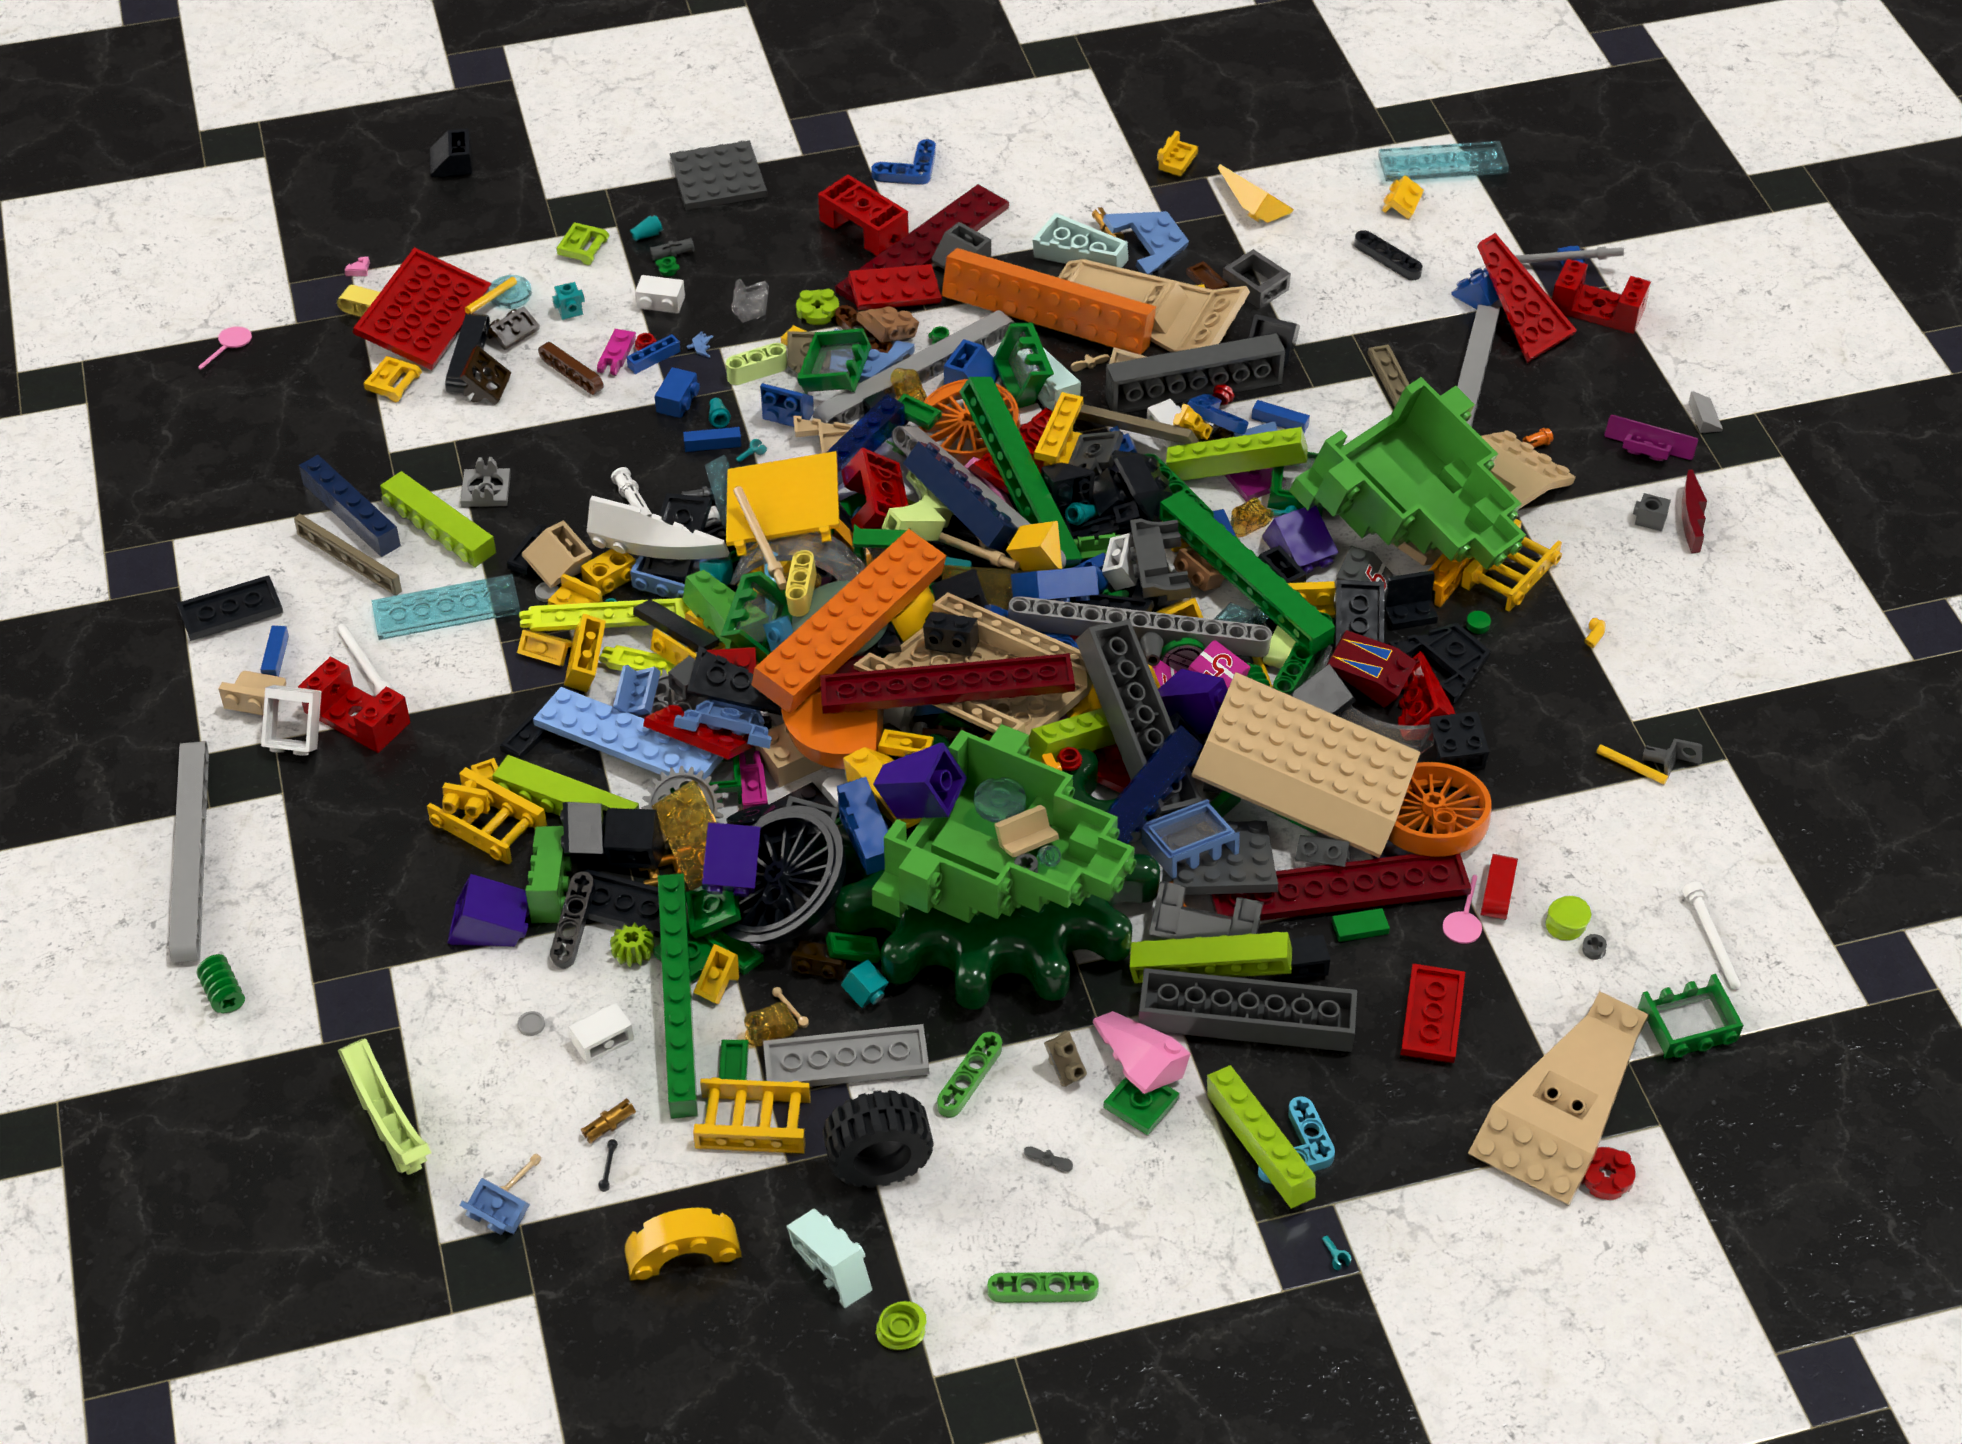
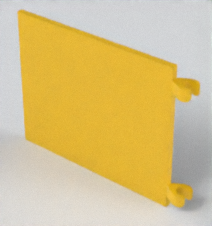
M836 451L728 469L727 546L735 545L737 557L747 555L746 543L756 542V538L733 492L737 486L742 487L767 540L820 531L823 543L832 541L830 529L840 528Z

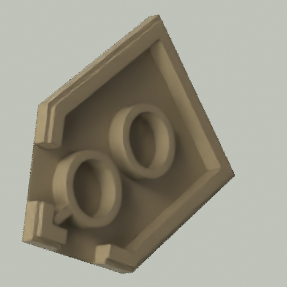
M787 331V366L796 373L801 371L804 358L807 355L815 332ZM828 351L820 374L830 369L831 351Z

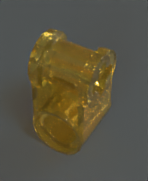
M896 368L893 370L890 379L898 400L904 393L922 402L926 400L927 395L915 370Z
M1255 497L1233 508L1230 524L1237 537H1244L1268 525L1273 519L1274 512L1271 509H1266L1261 504V501Z
M783 1002L750 1012L744 1019V1025L747 1028L745 1040H748L749 1045L756 1047L762 1046L765 1040L786 1038L797 1029L795 1019L787 1005Z

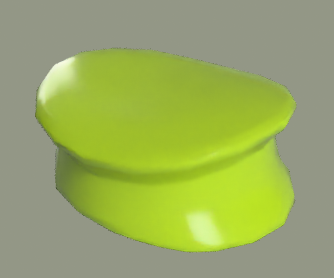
M1563 896L1553 901L1549 906L1545 922L1546 928L1557 939L1574 940L1584 933L1591 920L1592 913L1587 902L1580 897Z
M902 1301L889 1305L883 1310L876 1326L878 1341L886 1348L893 1350L908 1349L916 1346L923 1340L925 1335L926 1313L922 1307L914 1302Z

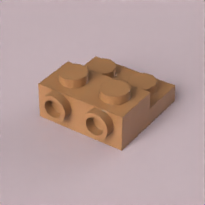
M889 306L860 311L856 317V320L881 343L915 337L919 321L910 312H897L895 308Z
M1192 547L1179 549L1173 564L1177 572L1187 571L1192 585L1203 591L1221 586L1222 581L1226 578Z

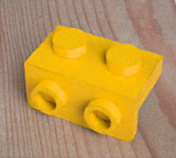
M1175 131L1171 137H1168L1163 149L1160 148L1157 160L1159 161V170L1182 176L1198 154V146L1179 141L1180 132Z
M1404 175L1399 181L1396 179L1389 187L1391 192L1383 200L1385 204L1382 211L1386 213L1393 207L1405 218L1409 219L1413 215L1424 189Z

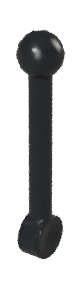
M610 1139L607 1142L609 1150L603 1179L598 1183L599 1189L603 1192L608 1191L610 1188L608 1178L613 1153L618 1146L615 1139Z

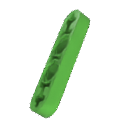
M986 1032L975 1042L938 1095L937 1108L942 1116L947 1118L955 1117L964 1108L1002 1052V1039L1000 1035L994 1032ZM991 1043H994L995 1046H992V1045H991V1046L988 1048V1050H987V1055H986V1054H985L986 1045H990ZM978 1060L983 1062L984 1066L974 1069L969 1064L972 1061ZM959 1080H967L970 1082V1086L959 1088L956 1086V1083ZM954 1094V1104H949L948 1106H945V1103H950V1101L953 1099Z
M1090 1272L996 1273L989 1278L987 1284L988 1296L991 1300L999 1303L1087 1302L1096 1298L1099 1289L1098 1278ZM1031 1282L1037 1288L1035 1291L1028 1293L1023 1291L1021 1286L1024 1283ZM1054 1282H1061L1064 1284L1065 1289L1061 1292H1054L1049 1286ZM1012 1283H1016V1292H1013ZM1070 1283H1073L1074 1291H1070ZM1083 1283H1088L1089 1290H1083ZM997 1284H1003V1291H998Z

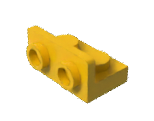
M566 574L560 577L562 586L548 599V605L603 602L601 590Z
M1335 581L1287 583L1295 591H1298L1306 601L1314 605L1319 612L1326 613L1335 618Z

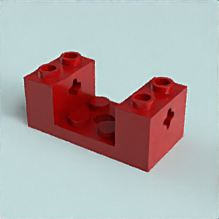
M850 175L844 176L818 194L819 220L833 229H836L848 220L864 228V248L876 256L909 234L908 211Z
M1567 259L1555 283L1552 301L1566 316L1634 334L1646 308L1651 281L1630 276L1622 294H1618L1595 286L1585 285L1588 264Z
M862 447L841 471L844 487L850 491L865 495L867 500L865 505L851 519L853 532L854 524L860 529H882L889 508L909 506L899 462Z
M331 656L298 686V688L321 691L319 721L377 753L411 723L405 696L386 686L378 695L373 697L353 685L348 665ZM302 702L304 713L308 714L309 703Z

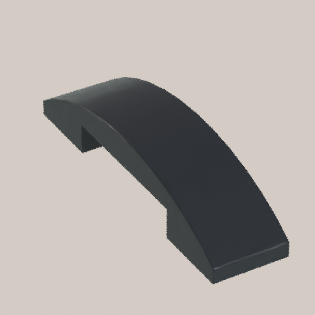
M1134 500L1113 507L1114 514L1072 527L1069 521L1065 522L1073 539H1077L1078 536H1094L1095 540H1098L1099 535L1112 533L1119 535L1131 528L1130 520L1140 519V515Z

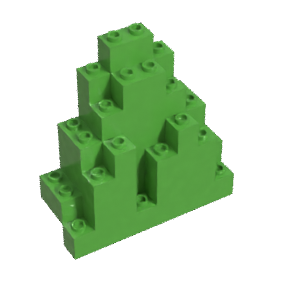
M1422 377L1405 387L1391 415L1343 446L1348 436L1342 430L1326 439L1312 467L1297 476L1289 490L1307 510L1315 505L1317 507L1322 505L1333 517L1339 514L1361 538L1368 534L1374 535L1377 533L1388 546L1394 543L1398 547L1404 542L1407 544L1412 542L1423 554L1431 549L1434 551L1439 549L1450 561L1456 559L1459 563L1465 558L1471 559L1474 557L1486 570L1493 565L1499 566L1510 553L1512 555L1516 554L1522 548L1521 542L1526 536L1513 522L1519 515L1517 511L1522 503L1490 472L1495 466L1493 462L1498 453L1467 423L1472 416L1471 411L1475 404L1457 386H1454L1440 396Z
M1001 724L992 738L987 741L961 730L949 746V751L967 779L949 817H923L908 839L906 823L896 819L884 836L885 871L872 888V906L897 917H901L905 910H909L911 907L928 913L933 907L970 923L975 914L979 915L980 912L998 919L1001 913L1011 916L1016 908L1019 909L1021 905L1036 912H1039L1043 905L1048 904L1050 901L1068 908L1071 903L1080 906L1085 897L1089 898L1091 894L1110 901L1115 892L1119 893L1121 891L1126 875L1132 874L1137 862L1134 859L1135 847L1117 840L1120 829L1117 828V816L1073 799L1075 792L1073 775L1029 758L1031 747H1029L1028 734ZM1042 805L1046 808L1049 825L1058 833L1059 839L1024 853L1031 854L1037 858L1038 873L1028 870L1031 866L1027 868V865L1019 866L1014 864L1016 857H1011L999 846L994 824Z

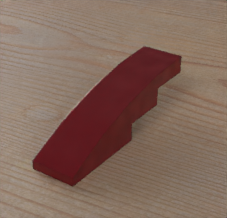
M1693 469L1688 470L1684 485L1682 522L1691 553L1701 552L1704 540L1703 528L1706 520L1704 513L1707 499Z

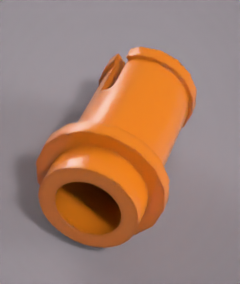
M1541 428L1539 432L1523 437V442H1531L1529 444L1534 448L1543 444L1549 445L1553 441V433L1549 428Z

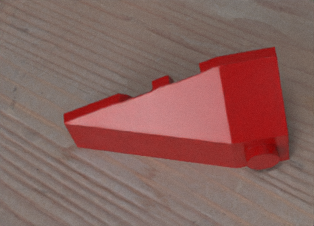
M1419 652L1413 657L1417 662L1402 688L1404 696L1399 703V706L1402 708V715L1398 717V725L1402 738L1405 740L1433 739L1429 724L1430 717L1455 714L1453 706L1422 652Z

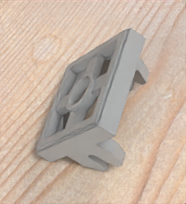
M479 457L476 462V469H464L460 499L461 507L507 506L511 478L510 468L497 469V463L492 457H489L488 466H486L482 457ZM491 478H498L503 485H494L491 483ZM475 479H483V482L479 485L470 486V483ZM483 487H485L484 493L480 491Z

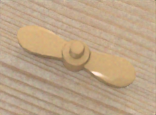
M1087 354L1084 356L1085 360L1076 361L1070 367L1074 372L1086 367L1091 369L1096 364L1108 361L1110 357L1108 354L1092 358Z

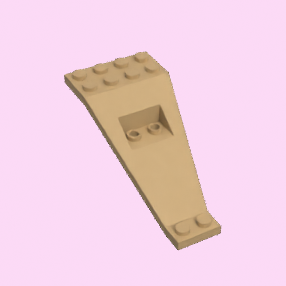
M1086 259L1068 261L1058 276L1061 279L1156 306L1151 342L1169 352L1219 344L1250 293L1246 286L1212 290Z
M1510 431L1481 436L1498 453L1493 462L1495 466L1490 472L1522 503L1520 508L1550 489L1572 485L1576 478L1569 473L1568 468L1555 464L1551 461V457L1538 453L1531 444L1521 442ZM1404 542L1397 547L1423 566L1434 564L1443 554L1439 549L1435 551L1431 549L1423 554L1412 542L1408 544Z
M1599 991L1588 1014L1492 1105L1468 1154L1570 1205L1595 1156L1636 1041L1649 1015ZM1552 1089L1558 1091V1095L1555 1098L1548 1097V1092ZM1581 1102L1583 1107L1581 1110L1576 1111L1573 1109V1104Z

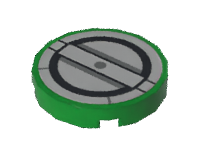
M1181 638L1182 641L1178 642L1173 640L1162 648L1160 660L1177 672L1181 668L1188 670L1191 663L1205 650L1203 643L1193 638Z

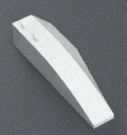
M595 496L590 498L587 533L596 547H607L621 554L630 553L652 558L677 560L728 557L729 550L722 539L698 530L691 533L682 524L674 522L673 525L667 524L662 521L661 516L652 514L651 517L640 513V508Z

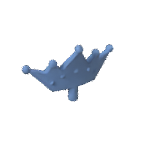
M700 332L692 339L693 344L687 345V349L695 348L696 354L710 358V355L706 352L710 348L707 343L713 336L705 337L706 334Z

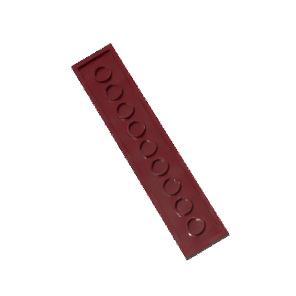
M977 184L858 270L933 264L931 259L947 230L960 222L978 231L1009 209V201ZM847 277L835 286V292L856 304L849 278Z
M1070 653L820 675L823 714L1075 692Z
M1460 853L1440 857L1409 854L1346 862L1345 867L1320 865L1276 871L1278 892L1210 894L1215 913L1233 917L1238 897L1264 902L1260 921L1470 895L1472 888Z

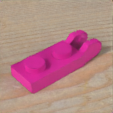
M614 329L598 361V373H604L607 365H611L610 374L617 375L636 340V332Z
M754 751L753 760L755 764L746 765L744 752L739 754L743 810L768 804L763 763H761L759 751Z

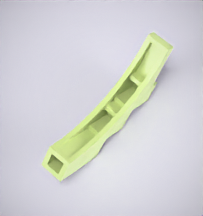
M909 470L906 478L916 490L920 501L905 507L889 508L882 529L908 530L911 528V531L926 541H938L942 529L948 527L954 514Z
M361 1039L339 1049L338 1053L364 1110L368 1111L380 1140L385 1142L397 1171L400 1173L406 1172L409 1175L422 1169L421 1164L427 1161L425 1156L431 1154L427 1142L422 1140L400 1108L383 1076L367 1039Z

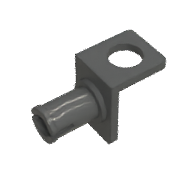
M1675 738L1668 750L1646 745L1643 752V761L1664 764V774L1670 776L1677 759L1699 764L1702 762V744ZM1683 748L1693 749L1696 755H1687Z

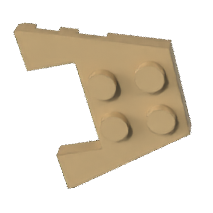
M793 416L795 437L819 435L821 453L837 452L838 479L842 478L841 471L862 447L866 449L863 426L839 422L828 424L822 423L821 419L813 418L810 421L802 419V416Z

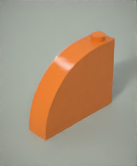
M821 694L810 695L791 713L781 708L782 717L793 744L806 758L819 765L835 769H845L843 757L863 747L878 752V745L883 734L884 709L823 714Z

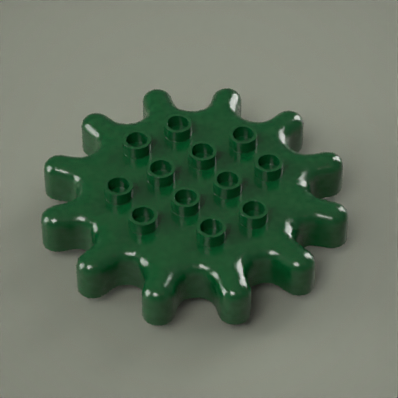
M941 734L929 735L934 737L932 746L944 743L949 750L951 742L946 736ZM1085 748L1077 749L1082 756L1081 766L1073 771L1062 769L1063 772L1073 775V787L1075 788L1073 799L1117 816V828L1120 829L1117 840L1131 844L1142 839L1141 824L1147 822L1145 801L1135 795H1125L1111 800H1100L1091 796L1098 784V759L1091 750ZM881 813L883 820L886 821L890 829L893 823ZM843 824L837 825L841 833L846 855V873L858 874L863 876L864 879L842 887L834 902L836 926L839 930L850 934L872 928H883L892 933L881 947L882 974L890 983H907L927 966L942 965L949 968L955 973L956 1000L959 1005L967 1009L983 1007L990 998L991 986L994 980L1007 973H1017L1027 977L1041 998L1050 1001L1060 1000L1069 991L1070 965L1066 955L1075 950H1089L1109 961L1124 960L1131 952L1132 924L1125 914L1112 906L1120 902L1148 903L1153 901L1157 897L1160 884V866L1152 856L1134 853V859L1137 860L1135 869L1132 874L1126 875L1121 891L1119 893L1115 892L1110 901L1091 894L1089 898L1085 897L1080 906L1071 903L1066 908L1050 901L1048 904H1044L1039 912H1036L1021 905L1019 909L1016 908L1011 916L1001 913L999 918L996 919L980 912L979 915L975 914L970 923L933 907L928 913L911 907L909 910L906 909L901 917H897L872 906V888L885 869L867 875ZM918 824L906 829L907 839Z

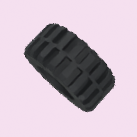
M879 1090L873 1091L872 1094H860L855 1099L850 1098L844 1101L842 1106H837L833 1110L823 1127L824 1143L829 1166L833 1174L843 1182L851 1183L857 1187L866 1185L868 1188H874L876 1185L888 1186L895 1181L901 1182L905 1180V1177L916 1174L918 1168H923L933 1152L934 1143L926 1110L921 1105V1102L904 1092L898 1094L894 1090H888V1092Z

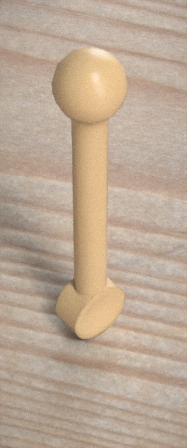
M774 987L772 990L773 996L778 997L796 1017L800 1028H806L809 1025L808 1018L801 1016L784 997L780 987Z
M534 1154L530 1158V1162L505 1186L500 1188L508 1191L533 1165L536 1166L540 1163L541 1156Z

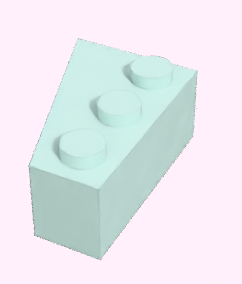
M812 1209L787 1225L795 1250L813 1271L818 1268L827 1278L824 1284L828 1289L834 1287L838 1291L839 1301L844 1308L872 1291L863 1260L865 1257L864 1250L857 1242L853 1243L850 1241L843 1229L840 1228L838 1230L827 1215L822 1216L817 1210Z

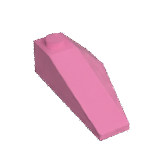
M1114 1011L1093 1019V1024L1103 1041L1112 1047L1114 1059L1120 1061L1123 1065L1122 1072L1125 1077L1144 1094L1183 1078L1191 1053L1173 1037Z

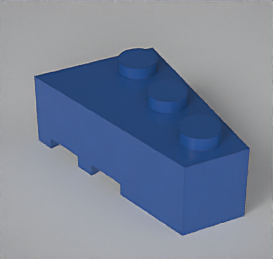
M1096 566L1011 574L1013 598L1021 596L1070 602V597H1075L1076 601L1090 600V595L1099 594Z
M863 777L838 785L837 794L840 820L866 874L869 875L884 870V836L889 828L886 821L882 818L867 778Z

